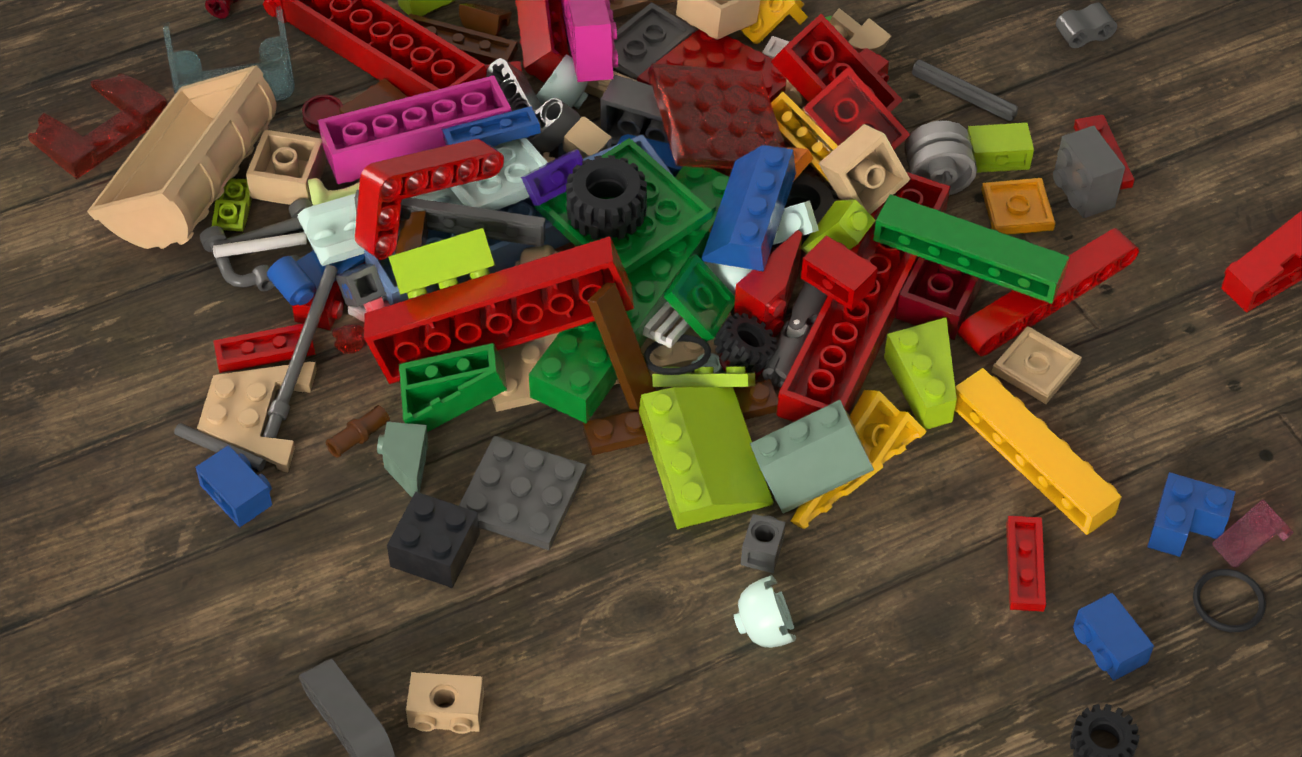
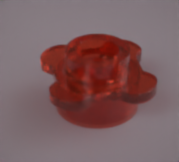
M344 325L335 328L332 331V336L336 338L334 346L342 353L351 354L358 352L366 343L362 336L364 327L361 325Z

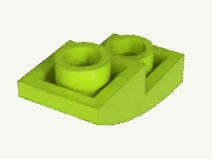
M231 178L223 187L224 193L219 197V200L216 199L212 226H219L227 231H243L249 215L252 198H250L247 179Z

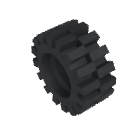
M735 313L727 318L714 340V345L717 346L715 349L717 354H723L721 356L723 362L729 360L731 363L728 366H745V370L747 369L748 373H754L755 371L758 373L766 366L777 350V345H775L777 340L776 337H771L773 335L771 329H765L767 325L763 321L759 324L757 323L758 318L752 316L749 319L748 314L745 313L741 317L739 313Z
M1099 704L1093 705L1091 711L1089 708L1083 710L1082 715L1077 717L1070 737V749H1074L1073 756L1134 757L1139 742L1137 724L1131 725L1133 718L1129 714L1123 718V709L1119 707L1116 713L1112 712V705L1105 704L1104 710L1100 709ZM1096 730L1107 731L1117 738L1118 745L1112 749L1102 748L1092 741L1091 734Z

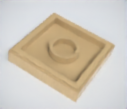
M1027 326L993 365L992 373L1047 404L1080 365L1082 357Z

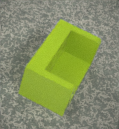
M1028 123L968 126L967 131L971 139L972 153L977 166L976 173L1030 169L1034 147Z

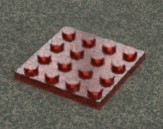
M651 64L648 74L676 166L733 169L735 160L762 145L786 148L760 71Z

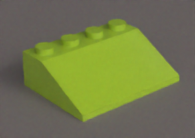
M671 387L641 395L639 415L677 529L773 505L765 477L750 445L752 440L733 387Z

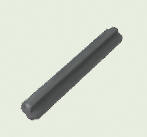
M918 60L913 66V76L1007 121H1013L1018 113L1017 105L923 60Z

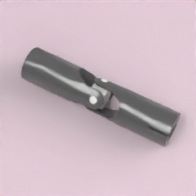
M806 281L793 305L792 317L790 321L786 322L775 344L777 345V350L766 364L762 373L765 380L770 379L773 386L778 385V387H782L828 296Z

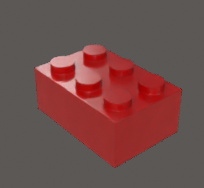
M850 67L845 69L802 109L838 146L864 124L884 133L893 150L910 136L909 132Z

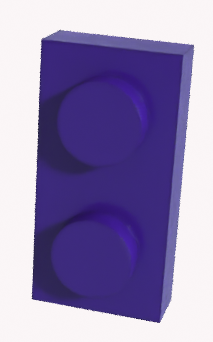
M578 149L572 150L521 177L534 206H539L566 192L569 174H573V168L576 165L582 166L583 159Z

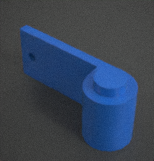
M313 250L298 261H295L292 256L280 258L269 268L267 277L290 305L301 306L308 303L316 294L326 265H321ZM358 255L329 265L338 269L336 274L338 275L363 263L365 255Z

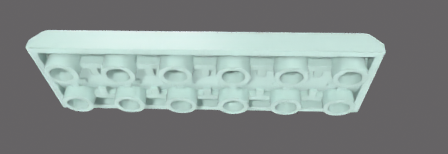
M451 188L410 197L465 206ZM355 194L307 207L298 214L297 218L322 266L364 254V249L355 241Z

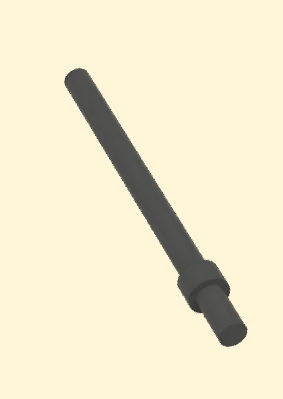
M326 265L277 399L273 400L268 411L270 418L262 437L276 438L282 421H285L291 408L288 404L338 269L332 265Z

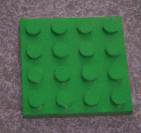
M630 138L602 155V158H608V155H613L615 159H628V164H636L638 171L643 172L645 181H647V212L641 227L636 226V232L632 235L626 233L625 238L620 240L617 237L612 238L627 275L712 219V210ZM566 192L539 206L533 205L543 217L576 247L597 241L591 239L589 234L583 236L580 234L579 229H574L571 225V220H568ZM601 197L600 199H613V197Z

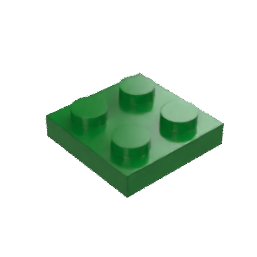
M697 254L687 259L663 296L706 342L716 336L735 304L734 294Z

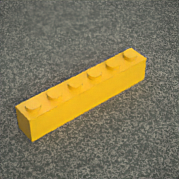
M982 368L955 386L957 397L955 411L1086 535H1089L1116 515L1122 497L1112 484L1103 480L1087 461H1083L1075 454L1066 441L1059 439L1048 429L1046 423L1034 416L1019 398L1014 397L1007 391L998 378L991 376Z

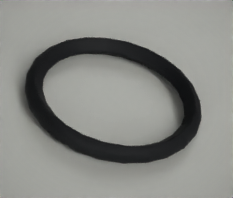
M682 335L677 342H693L703 347L704 355L696 363L679 368H663L654 365L650 361V354L654 349L663 345L656 341L646 348L643 357L647 367L655 373L680 375L695 371L706 364L711 356V348L705 340L699 337Z
M1232 569L1210 571L1197 581L1193 590V602L1198 614L1205 622L1219 630L1227 632L1249 630L1256 626L1265 614L1266 600L1261 587L1255 580L1242 572ZM1218 576H1232L1243 580L1251 586L1258 597L1259 606L1256 615L1252 620L1240 625H1227L1214 620L1207 614L1201 604L1200 592L1203 585L1208 580Z

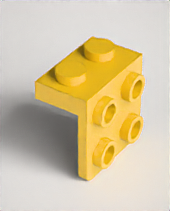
M760 0L757 22L741 29V31L754 44H758L788 14L799 25L808 16L801 10L804 6L801 0Z

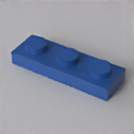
M530 106L442 129L446 145L480 139L494 147L512 140L528 138L541 133L540 123Z

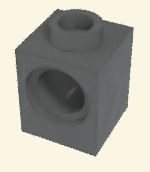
M753 514L742 546L741 565L774 574L784 542L786 522L779 521L772 516Z

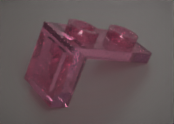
M1262 499L1213 542V546L1233 568H1237L1276 534L1285 541L1294 532Z

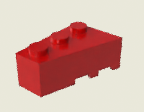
M1302 211L1242 258L1232 262L1226 268L1221 289L1246 313L1302 281Z

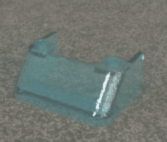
M281 6L275 7L280 36L267 38L261 43L259 48L261 63L202 71L200 58L190 50L175 51L170 22L163 23V33L174 93L176 94L183 86L257 65L263 72V77L273 91L276 101L290 97L294 91L295 83Z

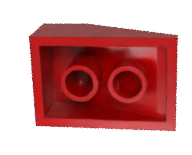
M799 230L769 255L764 271L752 270L736 284L734 314L739 313L741 317L745 313L748 314L749 319L754 316L758 318L757 323L759 324L763 321L767 325L765 329L772 330V337L778 335L784 326V319L799 274L803 235Z

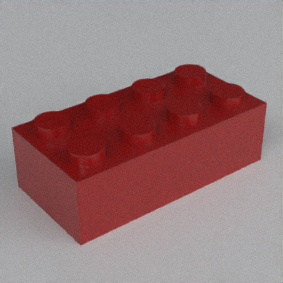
M822 14L816 17L793 38L771 61L778 71L808 102L814 99L848 67L855 72L890 112L903 101Z

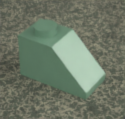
M387 422L385 434H380L378 437L377 453L383 455L384 468L413 497L415 491L420 493L428 449L427 426Z

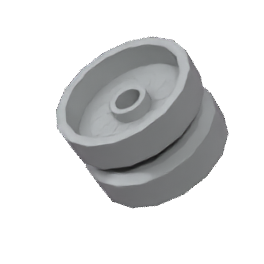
M933 121L921 125L912 131L905 140L904 151L909 165V173L951 186L949 195L962 191L975 179L977 166L972 153L971 139L967 129L959 123Z

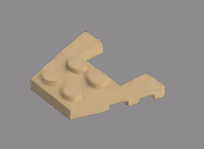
M304 362L294 391L311 392L317 371L316 362ZM289 365L213 375L197 426L198 431L264 458L266 461L275 464L278 470L289 472L295 450L294 441L262 437L269 419L268 411L270 405L275 398L277 389L281 388Z

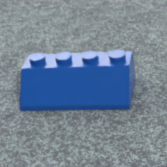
M762 145L735 160L702 255L703 262L758 271L765 270L796 175L793 149Z

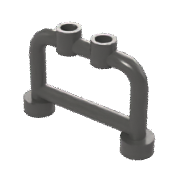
M307 198L298 199L289 206L288 210L291 219L231 238L226 237L221 227L212 226L202 231L200 240L204 249L213 253L214 245L274 237L301 229L302 226L297 218L298 214L303 209L313 206V204ZM291 255L295 261L302 258L297 255ZM228 256L215 258L223 278L232 286L243 288L257 285L260 291H268L274 287V284L267 277V271L270 268L268 265H260L252 273L238 275L234 272Z

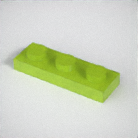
M745 366L726 367V373H714V367H700L694 373L680 375L652 374L653 387L755 386V373H745Z

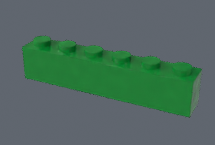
M892 194L887 198L876 219L873 238L876 242L1051 304L1065 277L1069 256Z

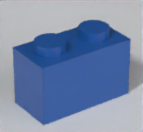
M229 445L196 466L200 486L239 528L272 506L270 497L272 487L267 478L261 473L257 475L252 470V466L243 453L237 454Z
M1113 593L1078 610L1073 626L1074 633L1079 642L1084 645L1086 644L1093 653L1099 668L1106 671L1113 681L1148 663L1154 645Z

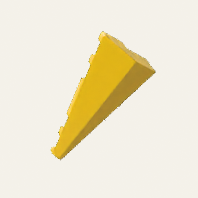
M864 390L849 417L854 424L874 470L800 505L791 522L802 529H806L810 521L820 513L829 511L834 502L842 496L852 493L881 470L886 461L894 455L901 454L906 450L905 447L916 438L923 437L927 431L908 412L899 411L880 391Z

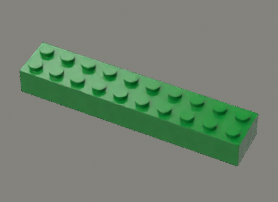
M689 159L675 178L712 210V219L627 275L632 286L634 309L626 311L640 348L648 338L643 335L644 326L667 302L663 296L687 259L697 254L702 260L703 252L729 180V176ZM596 321L559 332L529 373L530 398L584 423L589 421L618 380Z

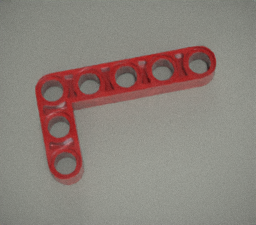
M473 139L369 164L364 168L360 177L355 227L356 243L379 260L388 258L393 254L397 246L402 199L491 178L501 171L504 164L503 154L482 140Z

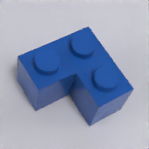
M1169 472L1147 547L1180 557L1189 531L1221 540L1230 516L1236 491Z

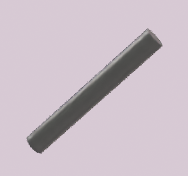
M179 423L175 428L174 434L216 453L229 445L237 454L243 453L253 469L262 471L266 465V459L182 423Z

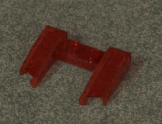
M122 73L118 74L117 77L102 81L96 79L91 81L92 88L119 108L121 111L82 137L65 124L43 113L38 119L39 127L35 133H29L28 138L37 148L75 179H78L148 131L168 105L167 99L139 80Z

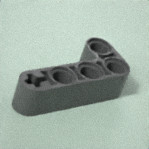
M496 59L488 67L487 77L495 76L512 111L532 107L540 123L541 133L528 137V141L540 154L552 152L564 141V136L580 120L579 113L558 98H552L541 105L525 74L505 59Z
M332 658L299 674L300 682L307 696L345 747L350 757H395L390 739L384 727Z

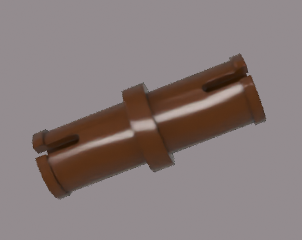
M377 405L358 420H350L345 429L326 440L329 452L334 457L339 458L356 444L365 443L368 441L369 435L390 421L389 415L383 407Z

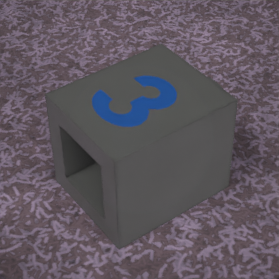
M362 264L335 277L347 306L359 307L386 295L375 265Z

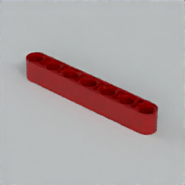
M1113 228L1069 255L1065 277L1052 304L1012 290L967 318L959 327L958 335L980 357L985 356L1021 334L1027 326H1034L1129 266L1138 256L1139 248L1117 228Z

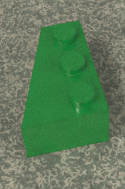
M494 343L399 364L403 421L408 424L426 425L427 432L507 390L504 361Z

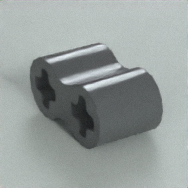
M1097 2L1082 10H1068L1058 17L1056 27L1071 48H1079L1090 41L1108 39L1116 32L1117 23L1103 4Z

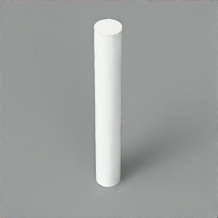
M305 232L214 245L213 254L215 258L304 245L307 244V237Z

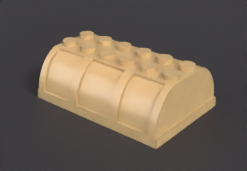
M251 66L181 87L87 211L94 220H99L117 236L142 248L159 247L164 249L171 243L178 242L179 245H182L189 241L194 234L193 229L208 215L210 205L224 193L223 187L229 179L238 173L240 169L238 166L244 158L253 152V145L262 136L264 129H269L268 124L275 116V96L258 66Z

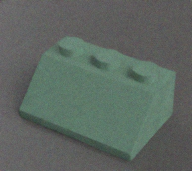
M841 400L750 443L758 465L783 514L874 470L854 424Z

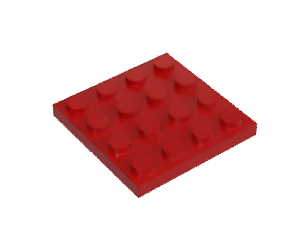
M700 29L637 77L638 82L699 99L698 119L730 136L741 131L760 115L761 111L775 98L786 91V78L771 63L772 58L729 36H724L717 40L708 36L707 33Z

